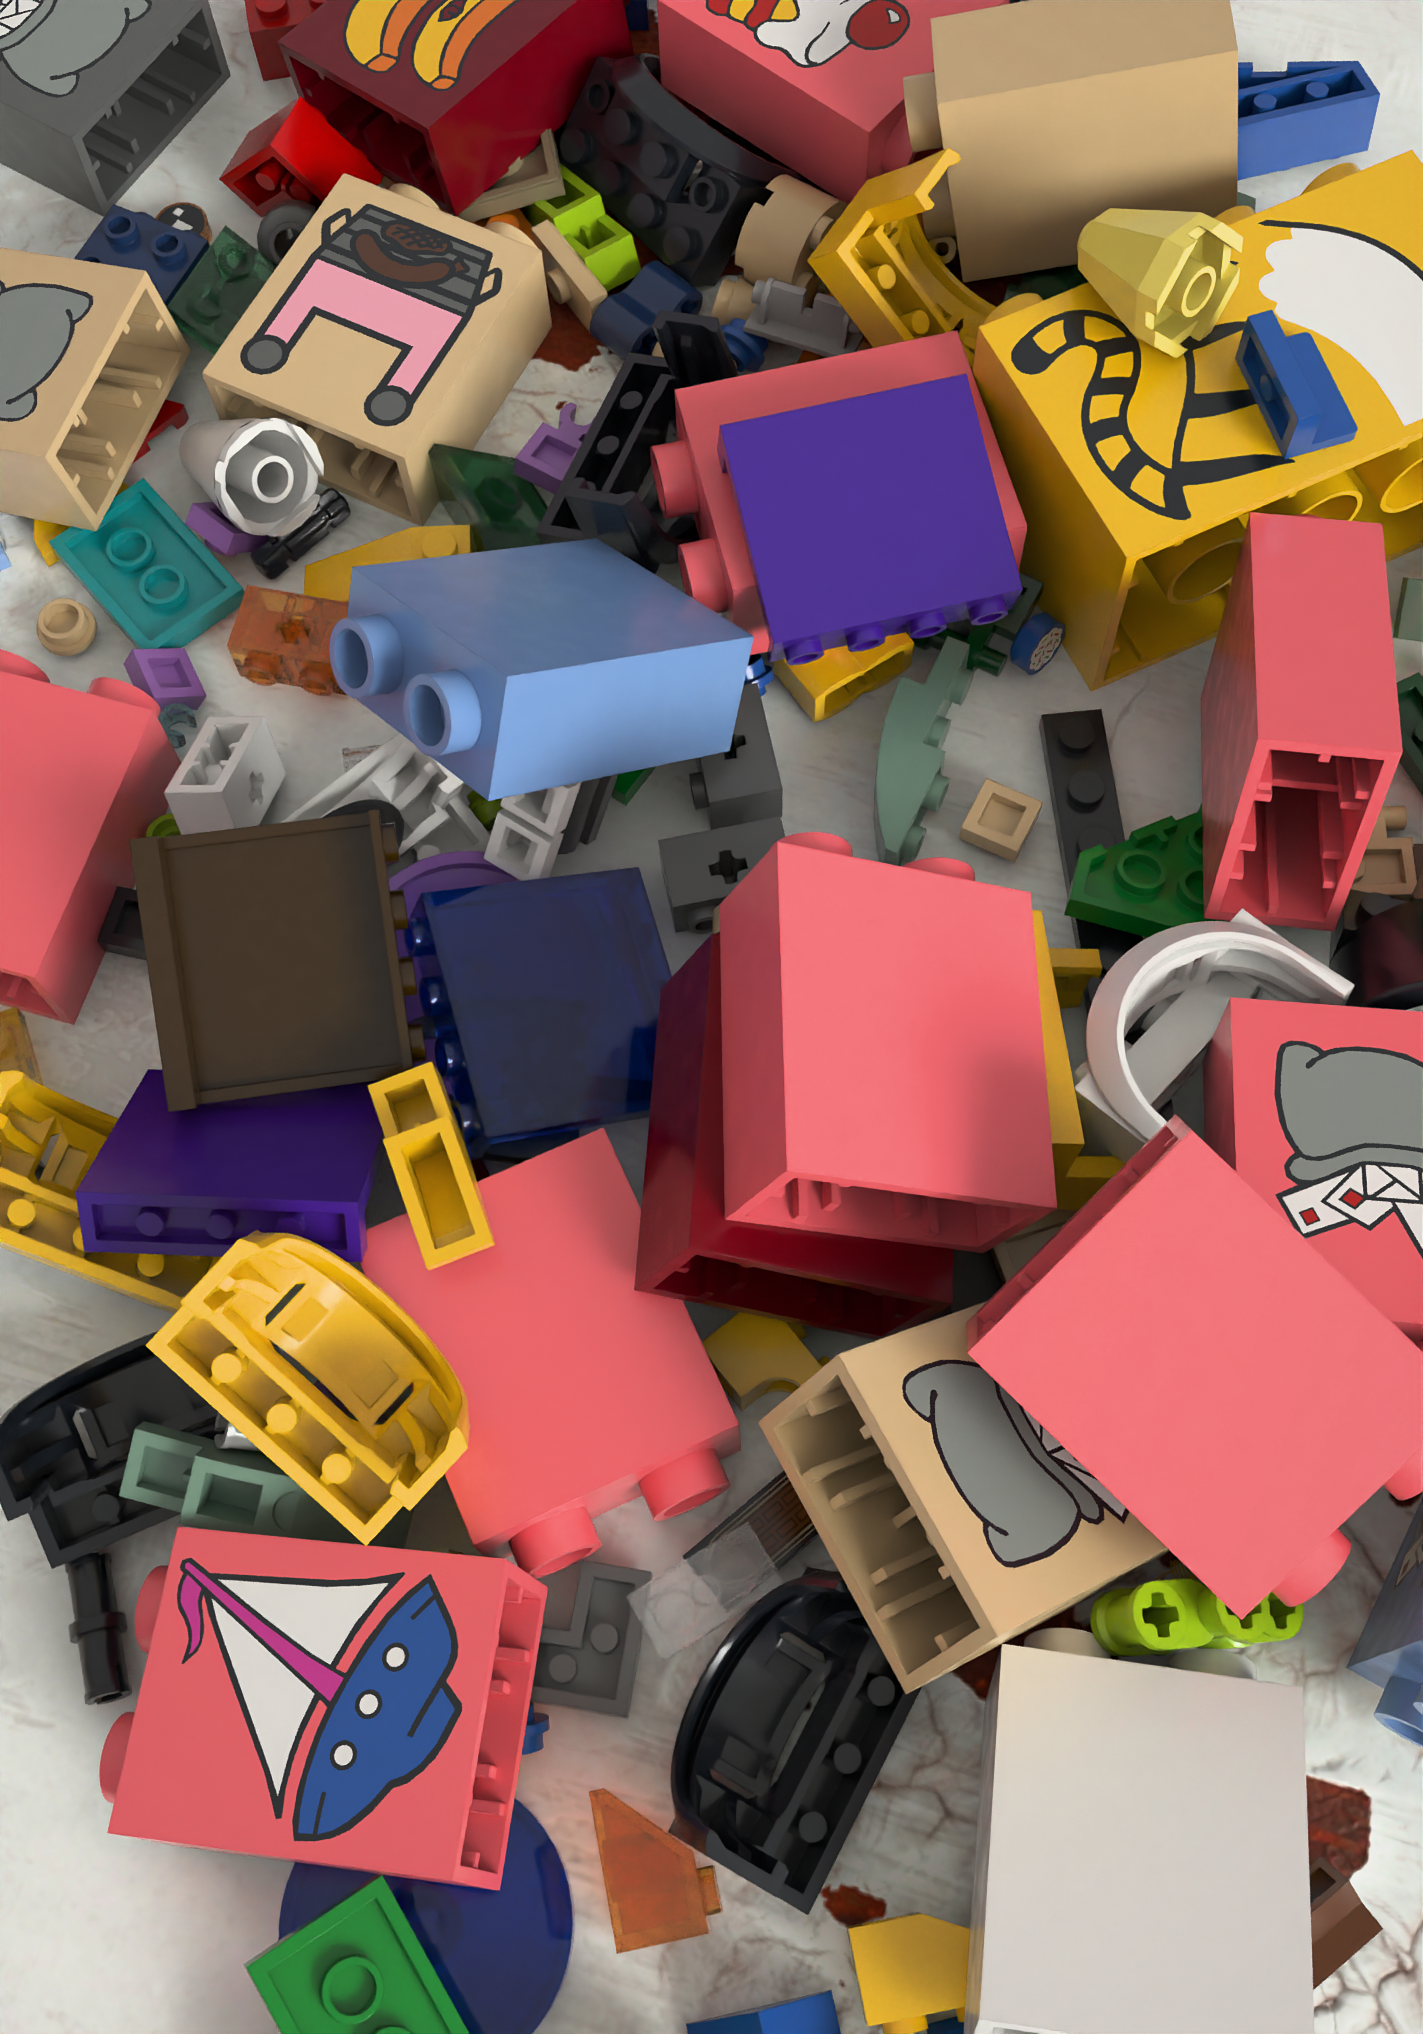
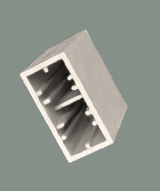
M1048 1628L1033 1632L1025 1638L1024 1647L1008 1644L1001 1645L984 1707L964 2034H1315L1304 1699L1302 1686L1257 1680V1668L1250 1659L1240 1654L1220 1649H1193L1178 1653L1169 1660L1168 1667L1111 1659V1654L1100 1647L1092 1633L1072 1628Z

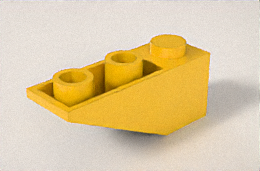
M919 1912L846 1927L864 2021L867 2026L882 2024L883 2034H912L929 2029L926 2014L951 2009L956 2010L958 2022H964L970 1940L969 1928Z

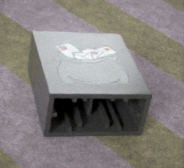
M0 0V163L104 217L111 206L117 203L231 76L208 0Z

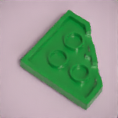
M1202 803L1196 813L1175 820L1171 815L1132 831L1127 841L1107 849L1099 844L1080 852L1074 868L1064 915L1144 937H1150L1163 930L1187 923L1225 921L1204 918Z

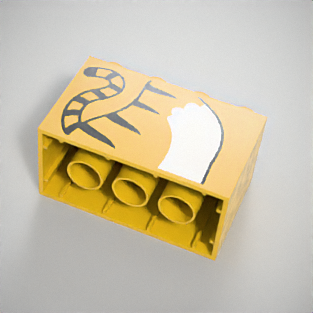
M1413 150L1360 170L1354 163L1335 165L1317 176L1300 196L1258 213L1250 206L1241 205L1217 215L1214 219L1224 223L1243 237L1242 253L1231 248L1230 263L1240 267L1238 285L1212 332L1201 341H1197L1191 336L1187 337L1179 345L1188 350L1177 359L1135 337L1089 282L1046 300H1043L1041 296L1035 293H1024L1012 297L994 309L985 319L982 326L978 327L972 373L1027 523L1019 572L1044 583L1043 593L1037 605L1042 612L1048 613L1065 625V635L1061 644L1091 692L1217 637L1250 512L1290 516L1309 514L1324 519L1381 523L1386 563L1423 547V163ZM1273 310L1286 337L1302 332L1311 334L1358 427L1352 441L1283 459L1235 360L1248 316Z

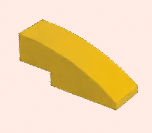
M433 1062L425 1063L368 1085L385 1136L383 1143L426 1268L430 1271L494 1246V1237L472 1164L443 1079Z

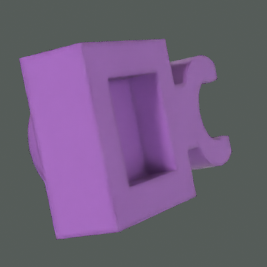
M572 402L566 404L560 411L558 429L543 422L515 457L513 474L556 494L592 422L584 426L575 424L577 405Z

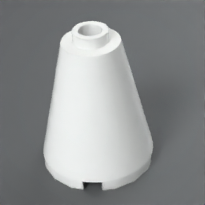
M272 417L207 420L191 425L183 434L179 445V455L184 468L224 516L238 529L253 535L284 536L302 526L316 509L320 495L315 494L318 484V475L324 477V463L316 443L301 427L284 419Z

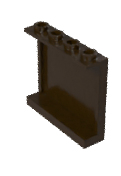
M378 809L369 810L367 813L186 835L129 839L168 1112L194 1109L200 1104L383 1080L415 1068L414 1062L427 1061L421 1021L408 1023L405 1001L406 996L418 995L413 956L399 957L396 930L409 929L404 890L391 891L387 864L400 862L395 824H381Z

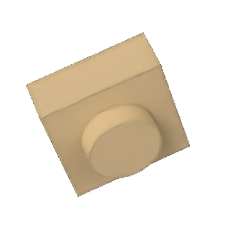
M986 778L961 826L959 839L1015 863L1040 815L1043 802Z

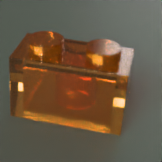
M604 1788L589 1791L617 1954L709 1934L713 1930L710 1916L723 1912L715 1865L701 1867L699 1854L614 1793Z

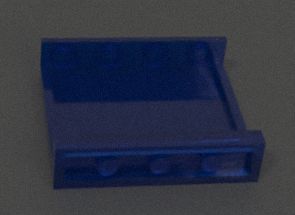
M639 867L432 891L420 894L408 918L409 929L403 930L404 943L408 955H412L413 958L417 957L422 975L419 982L421 1008L426 1017H433L438 1035L435 1042L437 1069L441 1077H449L454 1096L451 1105L462 1138L466 1141L470 1160L480 1159L490 1144L649 1117L660 990L670 980L672 974Z

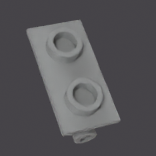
M769 277L767 282L762 280L756 281L751 297V302L755 303L756 306L743 327L744 332L764 337L771 342L784 343L817 353L824 358L852 353L858 350L864 335L835 297L817 293L812 309L805 307L807 289L778 281L773 277Z

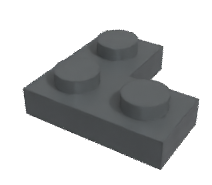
M582 1560L570 1630L563 1631L542 1627L531 1702L628 1719L653 1577L651 1571Z

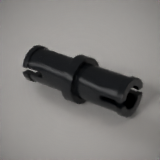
M99 1552L89 1553L65 1563V1572L68 1573L75 1620L68 1627L70 1642L78 1644L85 1688L84 1700L87 1705H92L96 1702L97 1705L114 1702L132 1693V1688L128 1681L121 1636L128 1628L126 1615L123 1612L117 1611L110 1566L111 1555L105 1552L99 1555Z

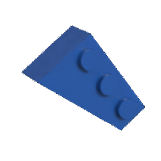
M1359 61L1288 62L1286 71L1252 72L1253 62H1238V181L1368 151L1380 92Z

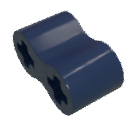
M658 260L651 261L638 272L626 289L607 297L598 306L590 322V333L623 361H625L629 352L652 356L653 349L658 342L652 324L659 311L665 310L698 315L703 302L702 293Z

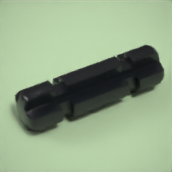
M334 488L326 489L320 494L316 509L302 526L284 536L274 537L276 540L272 543L266 540L252 551L250 557L256 569L267 579H276L289 568V565L286 563L289 559L293 562L297 561L330 533L327 530L329 525L335 528L350 516L351 510L347 500Z

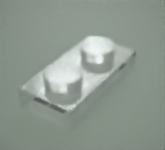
M747 1521L626 1596V1599L662 1662H665L750 1609L767 1593L785 1582Z

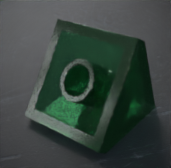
M433 444L428 454L440 502L455 525L470 524L476 552L542 545L535 532L548 506L533 483L513 474L515 458Z

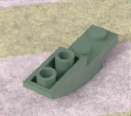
M947 636L925 684L901 676L888 708L881 733L874 789L873 820L879 862L901 866L903 860L908 862L915 861L926 834V828L921 827L920 824L927 809L933 812L939 810L949 787L950 778L942 775L946 751L941 750L951 725V720L945 717L952 702L960 706L963 704L974 677V671L966 669L970 644Z
M143 1421L135 1428L119 1496L180 1512L179 1524L199 1529L364 1545L264 1453L231 1448L226 1450L218 1449L215 1441L212 1439ZM403 1506L368 1545L404 1549L415 1506L410 1511Z

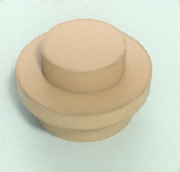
M60 598L49 602L42 608L38 616L36 631L41 644L47 651L58 656H71L82 652L90 646L96 637L97 622L90 609L85 605L72 599Z

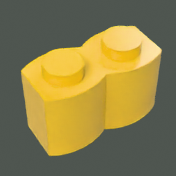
M905 632L887 636L883 644L865 651L851 652L848 650L847 645L823 650L824 655L821 658L806 664L788 665L786 659L774 661L773 672L815 723L834 716L851 705L862 694L874 691L901 675L911 666L914 641Z

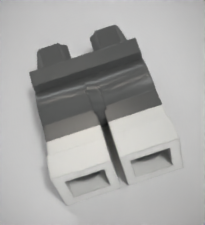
M618 774L502 798L500 806L503 809L497 813L483 858L530 887L537 889L549 879L557 855L569 854L575 851L579 841L587 846L596 839Z

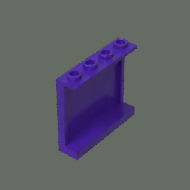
M967 374L720 425L717 453L722 473L728 472L770 641L767 651L769 662L786 659L788 665L806 664L821 658L824 655L823 650L847 645L848 650L851 652L865 651L883 644L887 636L909 632L910 638H924L947 628L946 623L970 618L972 625L988 624L1004 618L1008 615L1007 610L1012 609L1023 588Z
M148 1069L76 1190L84 1251L222 1257L238 1239L258 1230L261 1233H289L297 1235L326 1248L346 1262H362L367 1250L365 1208L386 1153L383 1143L385 1136L368 1089V1085L381 1080L200 1104L194 1109L168 1112L163 1071Z

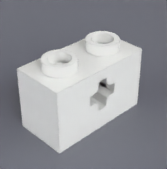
M265 716L208 717L164 792L181 835L259 826L286 776Z

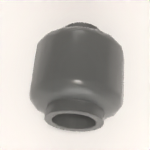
M285 200L274 205L262 219L257 233L258 251L264 263L273 272L318 210L314 205L302 200ZM288 229H291L293 234L291 239L288 236Z

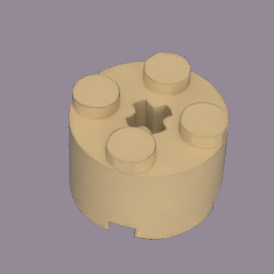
M783 174L774 178L765 187L774 192L765 206L755 202L745 219L735 251V265L743 268L744 274L737 275V277L744 279L753 286L757 280L767 282L769 277H773L778 281L807 289L805 307H810L814 304V298L817 293L828 295L830 290L807 260L847 208L848 204L802 181Z

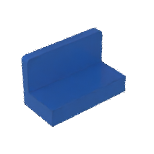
M1273 310L1248 316L1235 360L1283 459L1352 441L1358 427L1311 334L1302 332L1286 337Z

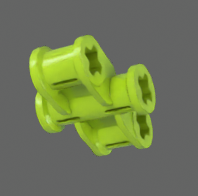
M1155 1580L1140 1584L1136 1588H1121L1102 1593L1093 1604L1090 1625L1095 1640L1103 1650L1112 1656H1166L1175 1653L1178 1649H1235L1247 1647L1255 1643L1278 1642L1293 1638L1301 1629L1304 1620V1605L1302 1603L1297 1606L1288 1607L1270 1592L1241 1620L1205 1584L1197 1580Z

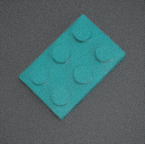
M144 478L114 497L97 531L70 527L49 541L59 560L137 649L182 648L248 602L243 587Z

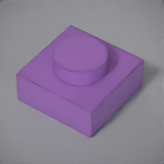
M214 502L192 503L185 522L187 526L205 538L204 543L208 548L225 556L232 557L238 553L252 552L269 538V535H253L238 529L224 516Z
M185 648L132 649L123 663L133 686L150 695L160 706L161 712L198 710L207 696Z

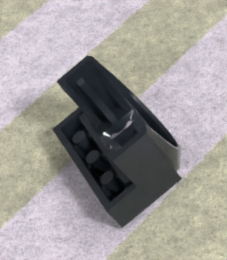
M648 53L620 59L598 56L556 143L559 162L600 193L603 205L668 267L690 285H716L737 246L742 226L753 204L757 202L765 206L774 193L765 188L774 178L786 174L806 183L805 177L799 173L771 163L746 150L686 108L661 85L660 57ZM701 160L703 167L697 179L693 181L688 194L684 188L697 163Z
M665 310L659 311L652 324L664 357L628 353L535 532L542 545L597 538L648 571L656 574L660 564L679 562L678 545L700 540L693 514L670 519L664 518L654 480L643 501H641L637 493L651 467L650 447L677 441V437H675L677 435L675 390L733 378L739 375L717 317Z
M158 1331L116 1347L61 1374L22 1398L0 1418L1 1507L8 1522L27 1513L29 1514L51 1569L181 1514L180 1512L119 1496L127 1459L113 1461L129 1453L134 1430L143 1421L181 1431L217 1417L218 1411L145 1346ZM271 1341L274 1349L281 1355L278 1346ZM76 1410L80 1414L96 1452L97 1459L88 1456L73 1420ZM215 1419L212 1423L188 1433L214 1440L217 1434H224L225 1431L215 1430Z
M807 1567L801 1577L776 1587L743 1615L712 1656L692 1693L678 1730L671 1763L670 1782L675 1818L668 1832L806 1915H809L922 1688L921 1686L905 1694L839 1571ZM790 1632L823 1653L825 1663L779 1634ZM825 1680L824 1690L777 1781L770 1786L778 1761L797 1721L819 1686ZM710 1769L756 1796L749 1799L745 1798L712 1778Z

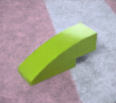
M560 163L566 194L548 200L543 199L533 202L531 205L521 207V210L533 227L547 219L549 222H552L606 291H609L636 277L641 270L632 234L605 213L600 193Z

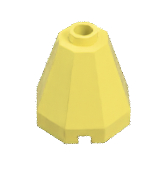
M1109 208L1088 222L1083 228L1077 242L1078 270L1135 337L1177 359L1188 350L1179 345L1187 337L1191 336L1197 341H1201L1212 332L1238 285L1240 267L1230 263L1231 248L1242 253L1243 237L1224 223L1201 212Z

